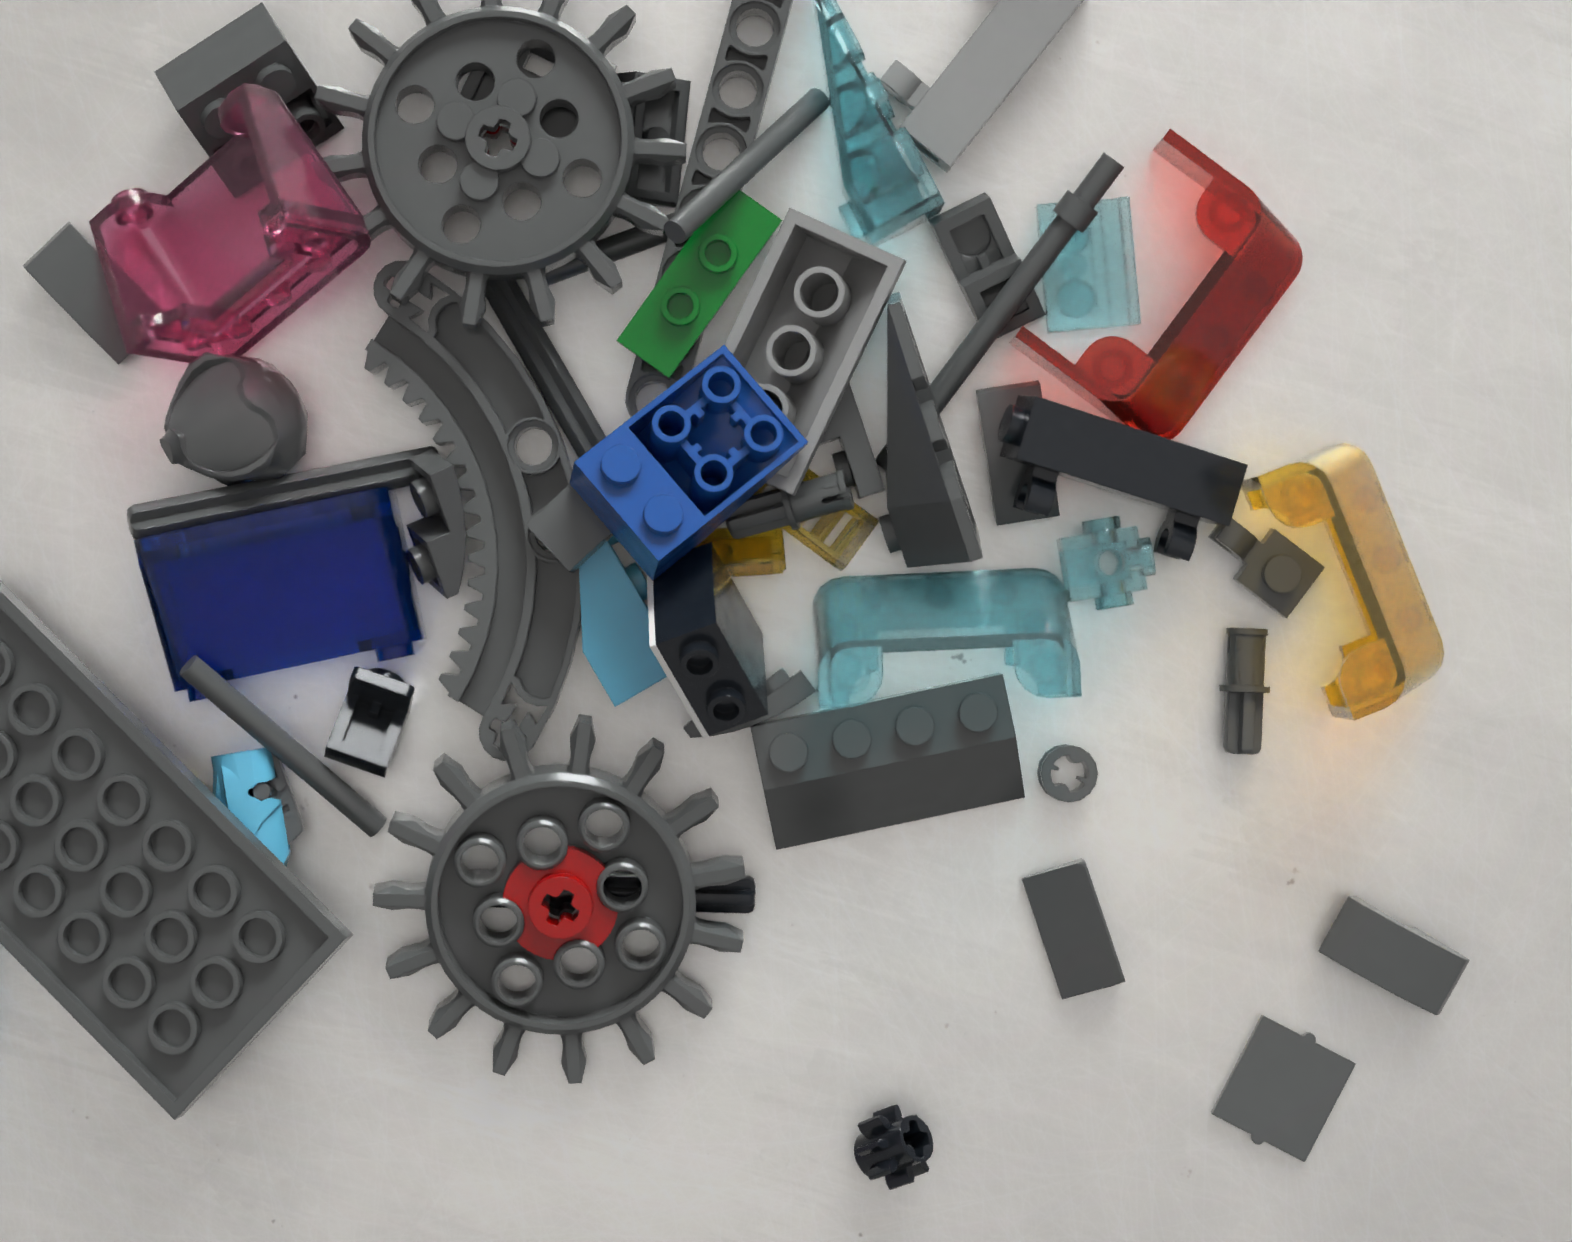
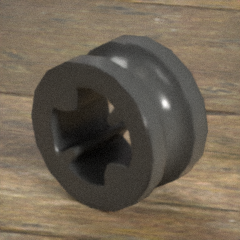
M1063 744L1054 746L1044 753L1038 764L1037 776L1039 784L1046 794L1059 801L1074 802L1082 800L1091 793L1096 785L1098 771L1096 762L1090 753L1081 747ZM1062 756H1066V759L1071 763L1081 762L1084 768V777L1076 776V779L1081 784L1071 791L1066 784H1054L1052 782L1051 769L1059 770V767L1054 765V763Z

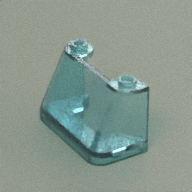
M1021 568L843 576L830 579L819 588L814 596L812 623L816 705L818 708L853 707L865 704L872 699L882 685V653L1004 647L1005 665L1014 666L1017 680L1031 694L1046 698L1082 697L1080 660L1065 588L1058 577L1047 570Z

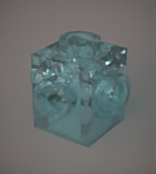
M1120 516L1082 522L1083 535L1056 539L1066 602L1094 598L1096 610L1134 604L1132 592L1148 589L1146 576L1156 574L1150 537L1139 538L1137 526L1121 528ZM1105 551L1112 553L1117 562L1114 572L1110 575L1105 574L1099 567L1100 556Z

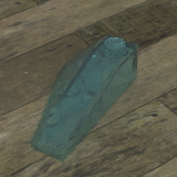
M813 0L841 189L847 202L837 208L851 236L858 239L865 237L867 243L877 247L939 215L945 202L906 127L896 130L891 120L895 118V115L890 105L888 94L879 78L872 71L867 73L862 64V61L865 60L863 50L836 0Z

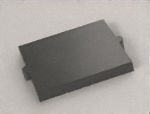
M1261 1015L1211 1114L1251 1134V1140L1255 1144L1260 1145L1265 1141L1305 1162L1356 1063L1316 1043V1037L1312 1033L1306 1032L1300 1035Z

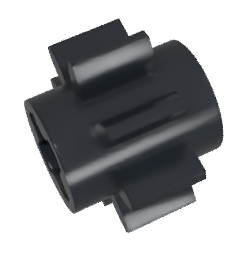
M892 1105L874 1112L872 1118L858 1123L857 1126L862 1134L856 1138L854 1155L859 1168L870 1180L885 1176L889 1190H893L913 1183L915 1176L929 1171L930 1168L926 1161L933 1152V1139L928 1126L916 1114L902 1118L899 1106Z

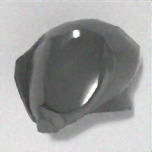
M205 352L189 363L178 382L165 418V436L160 439V444L171 464H180L204 476L214 478L227 486L254 480L277 479L287 473L306 454L308 413L294 385L273 364L259 358L231 354L217 355Z

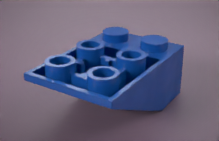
M723 345L577 459L573 464L570 485L653 581L707 538L808 444V441L728 348Z

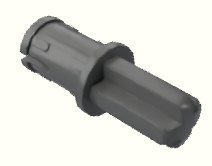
M840 469L836 473L803 481L795 496L779 489L753 495L725 520L728 531L735 539L745 538L788 525L794 531L800 529V522L846 509L847 511L854 509V500L850 486H846L848 482L847 475L844 469Z
M1226 628V634H1228L1226 685H1219V691H1226L1223 747L1225 752L1231 754L1253 755L1261 750L1263 694L1270 693V687H1264L1265 649L1268 629Z

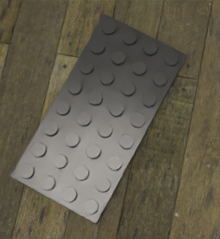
M0 580V943L139 1085L176 1120L182 1117L354 934Z

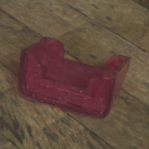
M246 83L232 90L218 107L217 116L222 129L235 136L168 195L147 192L141 188L127 189L116 194L112 198L111 203L89 221L127 353L191 363L205 352L217 355L231 354L241 356L370 248L371 237L365 218L276 91L257 84Z

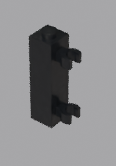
M1018 395L1016 404H1010L1006 408L998 430V440L1004 442L1000 457L1028 465L1015 495L1014 508L1036 515L1048 516L1055 498L1058 475L1168 510L1166 519L1157 534L1153 552L1186 561L1190 560L1195 548L1199 520L1209 524L1230 525L1248 467L1247 464L1038 396Z

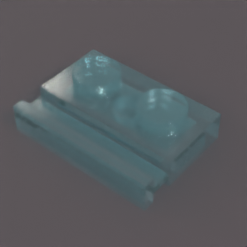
M1129 196L1101 199L1094 208L1098 214L1085 232L1081 233L1077 230L1042 277L1047 334L1141 324ZM1057 203L1036 205L1038 240L1057 216L1052 211Z

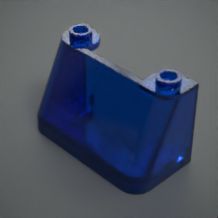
M383 487L134 540L139 569L174 692L187 690L189 702L206 699L203 694L179 675L182 667L194 655L202 659L226 681L372 650H375L377 662L414 655L413 642L427 639L415 578L406 553L408 545L395 489Z

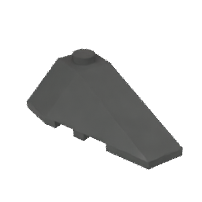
M900 292L891 294L887 302L886 499L889 514L879 517L880 526L889 552L893 553L901 550L907 568L972 562L983 558L979 531Z

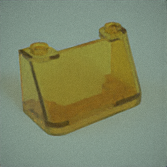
M1345 443L1330 445L1244 479L1241 488L1251 511L1262 508L1269 509L1278 521L1286 526H1291V528L1312 526L1323 521L1367 631V635L1339 646L1342 654L1340 671L1332 682L1321 687L1332 717L1355 721L1385 709L1433 677L1442 666L1444 658L1443 642L1372 462L1366 453L1355 445Z

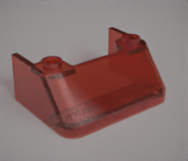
M1169 129L1153 148V151L1205 189L1196 204V224L1206 239L1224 251L1148 354L1127 339L1108 336L1098 339L1088 346L1074 365L1024 326L1015 333L1009 344L1112 421L1171 440L1183 430L1295 280L1301 270L1303 255L1297 239L1247 185L1172 129Z

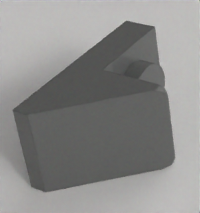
M849 383L820 445L839 439L842 451L831 454L836 471L844 469L848 478L846 486H850V488L855 487L858 499L882 492L885 488Z

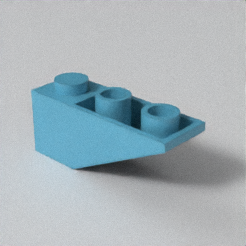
M613 535L579 567L583 653L616 707L667 676L649 644L648 607L644 602L648 599L647 580L636 562L626 568L623 566L612 547L619 542Z

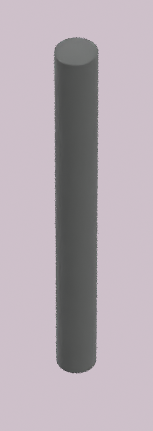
M817 88L810 89L664 224V231L667 237L678 244L683 243L829 107V100L826 94Z
M194 655L185 663L179 672L181 677L369 837L374 836L380 831L387 820L381 812L197 655Z

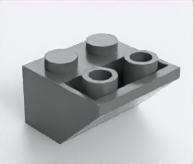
M262 2L155 71L176 111L237 197L344 129L337 115H333L317 105L315 95L318 86Z

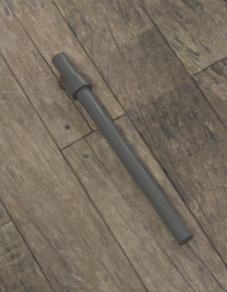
M1105 152L1074 193L1069 190L1066 191L1052 210L1057 216L930 384L939 413L943 411L1077 230L1084 233L1097 216L1098 212L1094 209L1124 169L1120 163ZM886 445L875 458L876 463L885 471Z

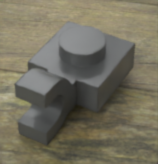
M1232 518L1229 526L1217 525L1208 536V538L1243 563V566L1234 576L1233 580L1284 618H1288L1325 568L1276 529L1270 528L1260 542L1252 533Z

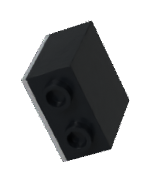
M712 542L693 548L655 580L652 581L647 575L650 648L702 738L768 715L763 635Z

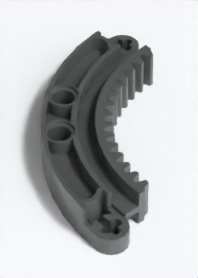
M394 261L381 269L373 284L375 300L378 306L389 316L375 339H371L365 348L368 352L364 368L376 375L389 367L384 383L393 390L409 384L402 400L410 407L424 402L427 403L418 419L426 426L442 423V426L432 439L439 446L454 444L456 447L446 460L454 468L465 467L467 470L458 479L460 490L474 491L475 496L463 505L464 513L480 516L481 522L466 530L467 537L484 541V548L468 555V561L484 567V574L468 579L467 586L483 595L482 600L467 603L464 607L466 612L478 619L477 626L459 628L458 634L471 645L470 649L466 651H451L449 656L461 669L460 673H442L439 681L449 692L447 696L465 704L483 716L479 726V740L484 750L493 758L506 761L500 748L494 744L498 733L491 728V725L496 718L501 721H507L518 705L515 703L503 704L512 684L517 694L525 702L535 706H548L538 723H536L533 715L527 712L519 726L522 733L526 736L528 753L534 747L558 703L573 662L581 627L579 568L573 574L569 572L552 553L542 548L538 538L525 525L570 484L572 466L563 437L544 397L522 362L494 328L483 318L477 331L464 329L459 306L462 297L428 273L418 293L432 300L433 286H435L448 296L440 299L433 306L428 318L429 330L428 332L423 330L411 320L422 315L425 312L423 309L410 301L404 306L400 304L398 308L390 304L392 297L390 290L386 287L387 283L392 277L395 278V275L407 263V261ZM528 430H544L552 440L551 454L541 464H526L518 456V440Z

